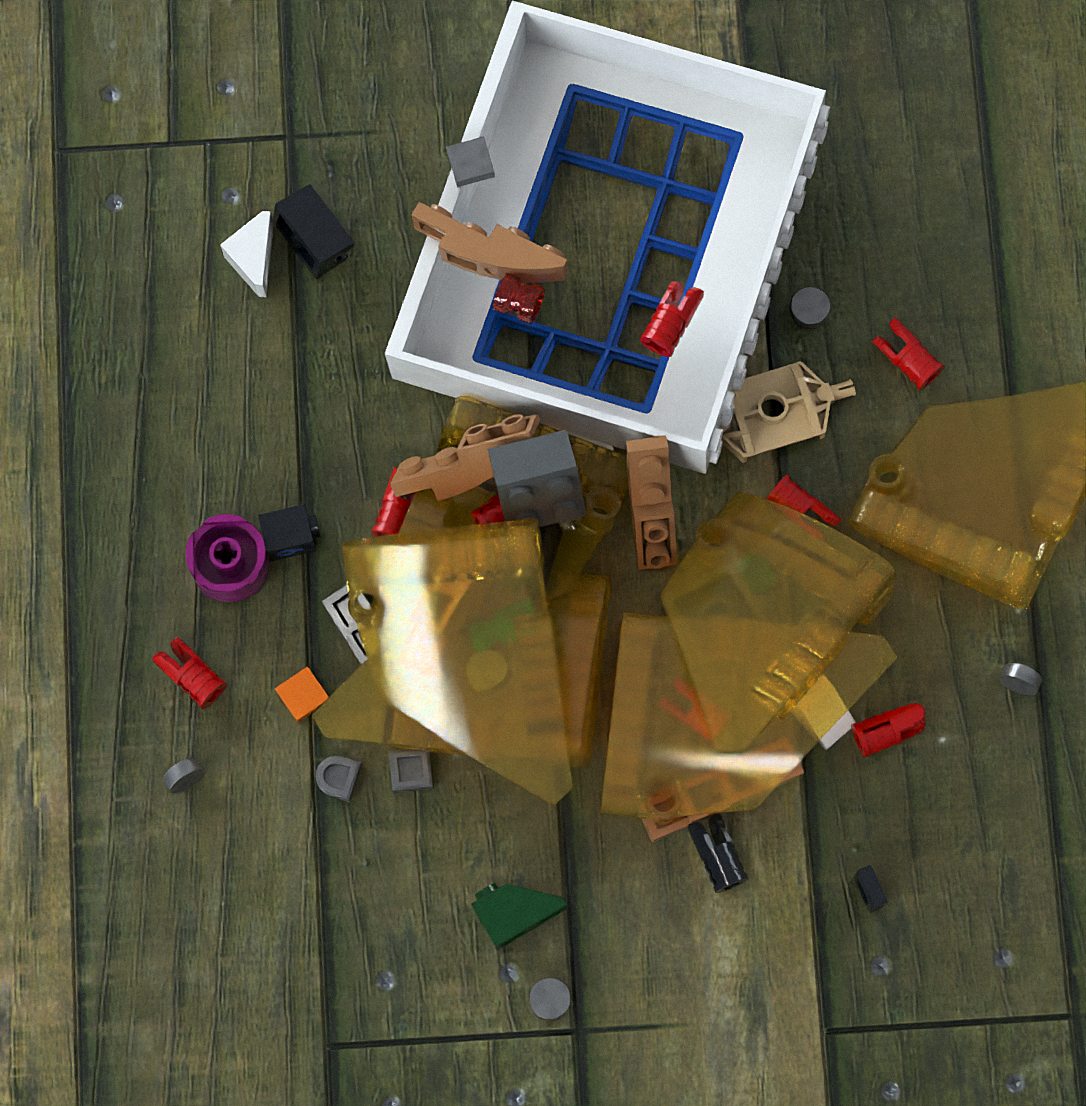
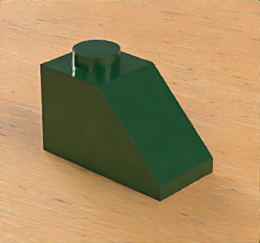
M496 883L485 887L475 894L477 901L471 904L474 913L497 951L567 910V904L562 897L507 883L499 888Z

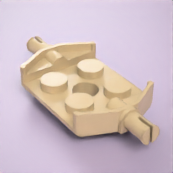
M801 361L745 378L741 391H733L736 393L733 403L735 409L729 427H721L723 429L721 441H723V445L742 463H745L747 458L816 436L823 439L826 433L830 404L839 399L852 395L855 396L856 392L853 382L849 379L848 381L830 386L829 383H824ZM774 399L782 404L784 411L777 417H769L762 411V404L767 400Z

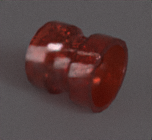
M506 273L495 295L493 310L502 314H514L517 312V317L520 321L531 325L540 311L546 288L535 283L530 285L521 282L520 277Z

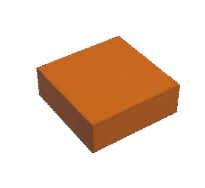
M308 666L275 688L276 693L297 723L331 701Z

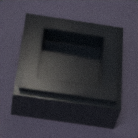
M869 865L859 869L853 879L867 910L871 913L883 908L887 904V900L872 866Z

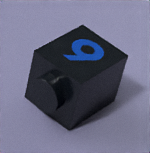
M305 504L258 515L270 562L316 551L314 539L321 537L316 514L308 516Z

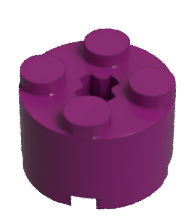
M233 514L215 515L202 522V525L188 539L185 553L187 566L197 586L206 596L222 602H237L260 592L269 573L270 560L261 534L247 520ZM226 553H233L235 558L231 559L229 564H223L222 560L226 559Z

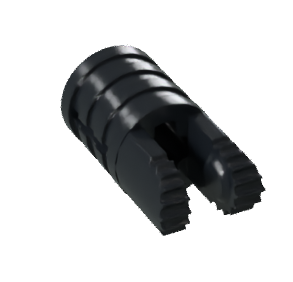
M718 814L710 817L708 823L716 844L715 847L701 822L697 821L687 826L700 859L704 862L705 870L709 874V879L714 885L715 893L730 890L749 879L747 873L744 872L739 855L734 849V843L724 820Z

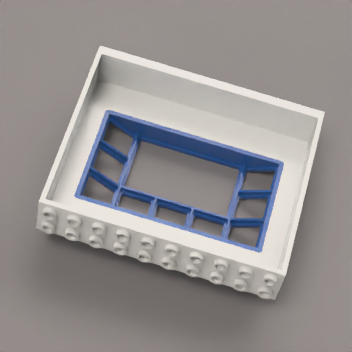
M512 1L461 141L465 142L484 136L495 177L457 187L451 168L438 206L446 209L453 216L452 219L464 225L467 222L478 225L486 231L487 237L491 235L498 224L506 229L512 226L522 230L530 237L529 241L533 242L556 173L562 162L654 188L657 190L605 342L595 341L509 315L508 310L518 282L481 276L442 261L438 248L440 242L427 236L385 351L392 379L510 415L521 414L523 417L538 413L540 424L559 430L567 429L569 433L625 450L626 441L666 435L669 447V463L706 474L709 463L717 464L723 445V441H721L723 429L721 427L728 428L731 423L735 409L733 403L736 395L733 391H741L747 373L745 367L748 356H745V354L752 356L759 336L757 330L760 320H757V318L764 320L771 299L769 297L771 286L777 283L781 271L783 249H788L794 231V226L792 225L795 213L799 214L806 194V191H804L807 178L811 179L816 165L817 156L815 155L818 144H823L827 132L830 106L824 105L826 90ZM578 100L614 109L620 113L609 157L606 160L566 149ZM633 116L674 128V135L661 176L620 164ZM687 132H693L729 143V151L716 192L681 183L674 179ZM670 194L712 206L698 247L656 236V231ZM651 249L693 261L683 297L686 296V292L691 287L700 288L704 291V297L690 324L685 328V332L680 338L677 347H675L673 355L671 357L661 356L660 359L625 350L617 346L630 307L638 305L656 311L657 306L662 298L637 291ZM506 327L545 340L531 369L527 370L488 358L502 328ZM562 344L600 356L587 386H580L543 374L556 345ZM612 361H619L655 373L643 403H636L599 391Z

